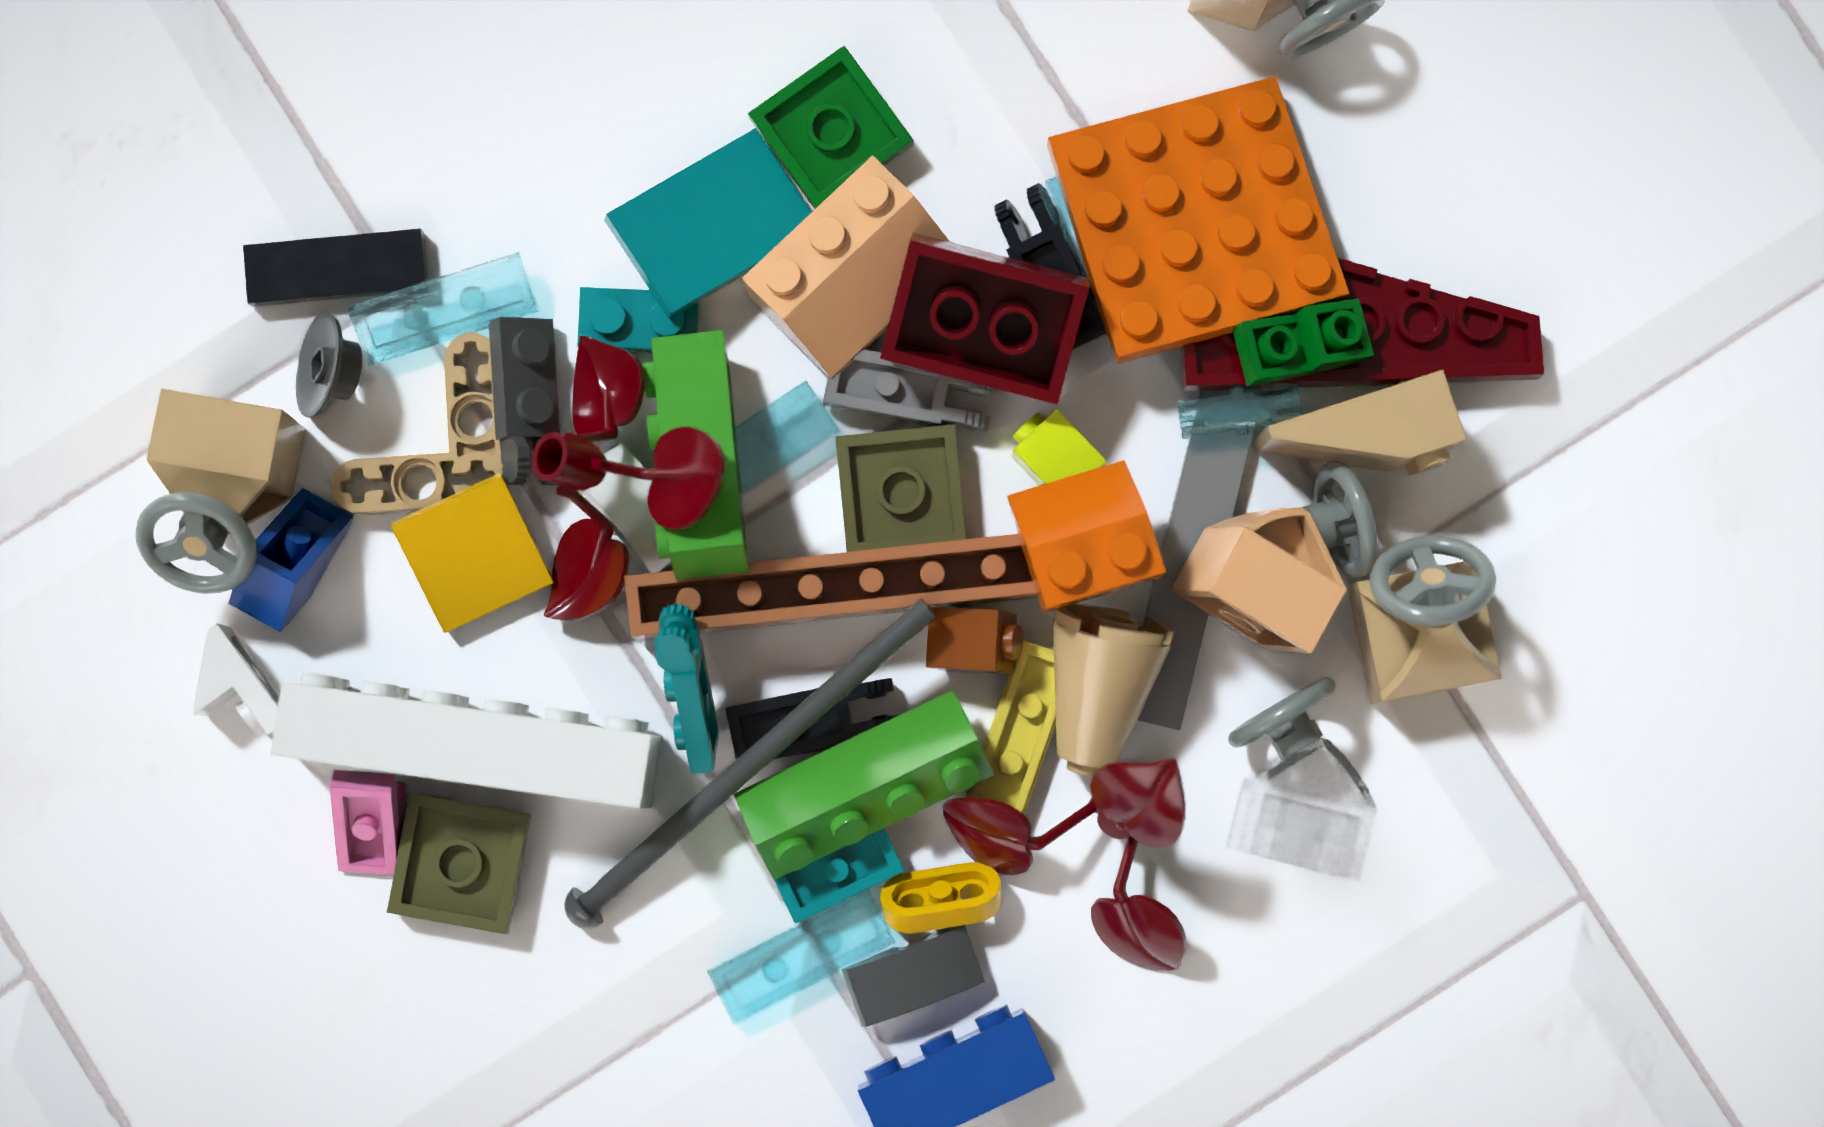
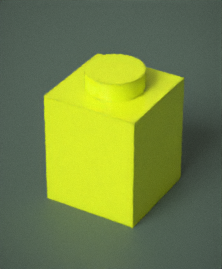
M1058 409L1046 419L1037 412L1012 436L1019 445L1013 449L1011 457L1038 486L1105 466L1107 462Z

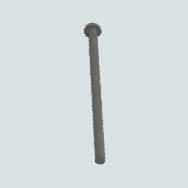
M922 598L918 600L603 875L591 889L583 893L578 888L572 887L564 901V910L569 921L583 929H592L600 926L604 922L600 913L603 905L627 888L930 624L937 615L928 603Z

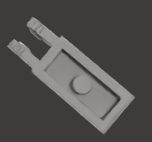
M862 349L852 358L853 362L842 372L840 370L832 378L829 376L827 378L823 406L930 426H941V423L946 425L955 424L956 428L987 432L989 430L990 416L975 410L945 407L948 387L976 396L995 395L996 389L883 360L880 359L881 352Z

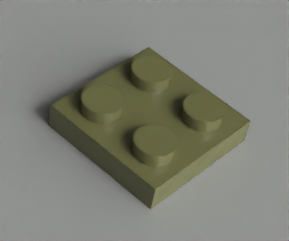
M955 424L835 436L847 552L966 539Z
M409 793L386 913L509 934L532 814L424 794Z

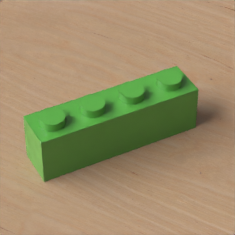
M717 330L651 338L653 361L642 363L645 375L646 397H656L657 414L647 415V430L651 451L655 450L656 443L663 434L677 427L688 426L703 430L715 438L721 446L725 457V474L722 477L721 489L711 508L699 522L684 530L667 529L655 522L659 558H670L676 580L749 572L730 365L724 331Z
M951 690L734 793V797L757 851L773 880H776L790 872L803 869L809 863L847 845L855 844L864 837L897 821L912 817L919 811L958 792L966 791L975 784L994 776L979 739L954 690Z

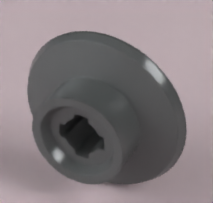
M328 311L321 312L312 321L299 353L295 394L298 409L306 418L320 414L326 408L331 398L340 400L350 399L357 388L361 375L362 350L359 343L342 338L339 321Z

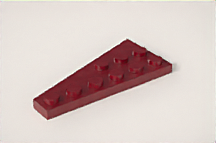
M1338 258L1350 293L1347 300L1359 299L1374 356L1369 360L1310 375L1247 386L1233 333H1226L1215 338L1185 344L1180 347L1183 391L1400 384L1440 370L1444 371L1447 383L1538 380L1544 375L1539 315L1473 296L1463 298L1431 288V284L1411 278L1408 281L1377 273L1378 269L1342 258Z

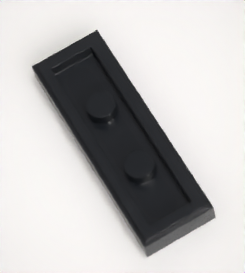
M421 228L243 245L247 304L251 307L429 291L425 236Z

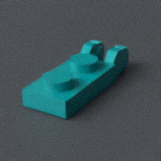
M676 603L674 605L668 604V607L663 608L659 616L658 627L660 630L655 638L654 651H656L657 665L664 669L663 681L667 702H676L678 714L674 715L673 721L675 746L677 750H686L690 774L712 773V770L715 768L720 732L698 623L696 622V616L693 615L694 610H690L689 606H683V603L680 605Z

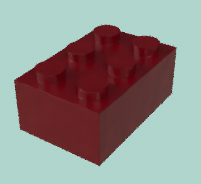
M913 232L880 359L1058 405L1090 287L1088 278Z

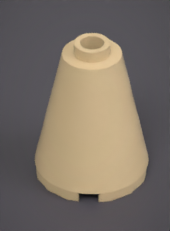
M1076 603L1067 606L1066 610L1062 607L1054 611L1057 755L1067 761L1066 768L1069 771L1093 776L1102 766L1118 763L1173 644L1175 630L1170 625L1148 617L1146 628L1139 627V622L1129 618L1130 612L1089 604Z

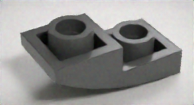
M965 925L946 928L905 947H892L841 969L863 1027H868L923 1008L985 982Z

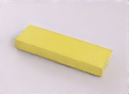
M1023 640L1021 657L1018 661H1014V674H1009L983 747L994 776L975 784L968 790L966 797L1000 801L1014 807L1025 815L1056 725L1054 650Z

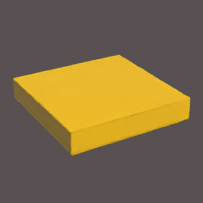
M502 472L391 523V529L444 633L554 583L552 575Z

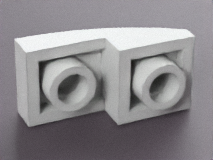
M616 442L603 452L608 461L644 468L622 442ZM606 472L605 478L599 485L581 492L592 505L614 524V530L645 574L660 572L671 563L670 558L660 559L658 554L655 531L656 521L651 516L647 503L648 491L652 481Z

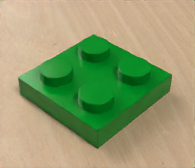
M845 45L747 113L751 123L758 130L814 209L826 200L872 155L885 166L914 145L913 138Z

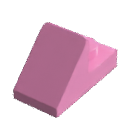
M334 769L329 789L338 871L394 876L406 811V783L397 782L396 774Z

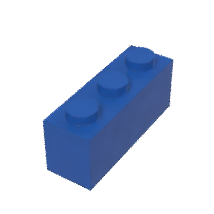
M1007 1004L999 1006L975 1018L978 1029L956 1039L952 1030L946 1031L920 1044L919 1047L923 1055L901 1065L897 1056H894L866 1069L864 1074L868 1081L859 1084L857 1092L873 1127H957L1055 1081L1053 1072L1023 1008L1011 1013Z

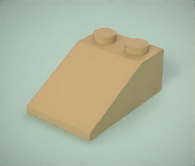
M1440 370L1267 426L1253 442L1258 453L1325 463L1338 461L1346 466L1385 472L1405 467L1408 477L1443 466L1442 463L1454 459L1451 450L1466 441L1467 438L1444 371Z

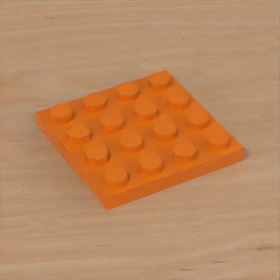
M1276 76L1048 137L1047 148L1116 365L1182 347L1189 343L1204 341L1226 333H1233L1232 329L1242 321L1296 314L1306 306L1347 300L1350 293Z

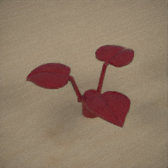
M588 336L579 337L574 372L572 418L576 434L572 432H566L565 434L550 432L545 434L538 441L532 457L535 475L542 481L557 484L556 494L569 498L591 518L581 519L571 524L564 532L556 550L552 569L554 583L551 584L549 602L543 615L547 618L561 621L583 620L608 608L622 591L625 584L624 576H627L629 566L627 547L622 542L611 539L614 533V524L577 490L585 491L599 485L605 478L606 472L643 480H652L647 496L648 509L651 516L658 525L664 528L684 530L694 526L709 511L721 489L722 477L725 474V457L719 443L707 432L688 426L671 429L659 438L654 450V469L627 465L606 459L597 445L615 440L618 436L617 426H625L635 419L643 401L645 375L640 361L632 353Z
M1176 758L1149 763L1118 762L1102 766L1091 778L1090 790L1092 797L1089 802L1038 837L1031 836L1032 829L1028 818L1014 807L1003 802L987 798L961 797L947 800L943 804L945 821L965 853L975 862L992 867L998 874L1002 875L1025 873L1033 863L1031 850H1042L1093 813L1098 814V826L1105 834L1115 839L1127 838V842L1113 887L1115 899L1098 898L1091 906V921L1097 935L1112 952L1137 966L1160 971H1172L1180 968L1187 948V939L1183 926L1177 916L1168 907L1153 898L1143 895L1128 897L1126 892V883L1138 842L1152 848H1166L1176 843L1184 830L1186 799Z

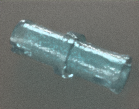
M1297 383L1285 387L1244 392L1242 387L1230 388L1229 395L1187 401L1177 400L1182 439L1235 430L1236 436L1249 434V428L1273 425L1302 415V411L1299 410L1301 400Z

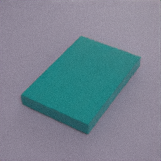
M754 128L606 213L604 221L668 319H671L747 274L812 212L758 130Z

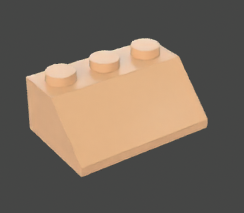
M872 155L741 279L751 300L827 376L832 378L840 370L842 372L853 362L852 358L862 349L866 350L887 330L912 233L950 241L917 198Z

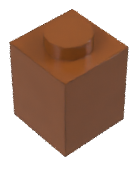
M931 607L937 617L928 624L925 668L952 672L1014 674V661L1020 659L1023 650V632L1021 626L1017 624V614L998 609Z

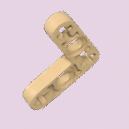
M464 333L454 338L445 350L444 369L449 453L360 458L346 461L336 469L331 480L332 495L339 506L353 514L359 515L416 512L447 497L449 481L444 469L446 464H454L451 473L456 477L473 475L475 465L483 463V467L488 473L496 475L502 472L503 474L500 440H496L493 387L490 395L472 391L458 396L459 386L471 389L468 370L463 366H458V358L467 357L468 347L476 346L481 355L489 356L488 364H482L478 367V384L482 388L492 385L489 338L480 333ZM473 404H484L489 407L493 416L489 431L477 437L465 434L460 425V418L464 409ZM416 467H428L436 477L435 490L425 499H411L404 489V479L407 473ZM386 468H394L391 477V487L396 499L395 502L386 503L389 493L385 490L365 492L364 502L358 503L356 496L345 491L346 484L356 481V472L363 471L364 477L369 481L382 482L388 481L384 470ZM452 485L454 492L457 493L470 487V485Z

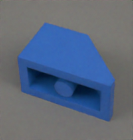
M301 488L255 540L257 545L255 567L250 576L241 585L232 589L228 604L282 632L311 598L349 530L354 515Z

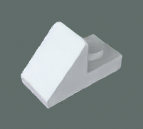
M216 623L206 632L193 704V715L207 717L239 695L242 701L235 706L246 724L256 734L264 730L268 736H273L279 693L232 628Z

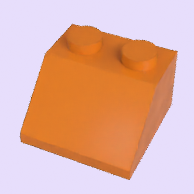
M1125 460L1007 495L1042 613L1155 580L1166 573L1148 512Z

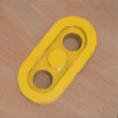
M968 862L896 875L882 887L880 901L883 918L889 927L902 933H918L986 921L1000 910L1003 896L1000 877L992 867L978 862Z

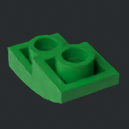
M1359 299L1306 306L1296 314L1242 321L1232 329L1247 386L1323 372L1369 360L1374 356Z

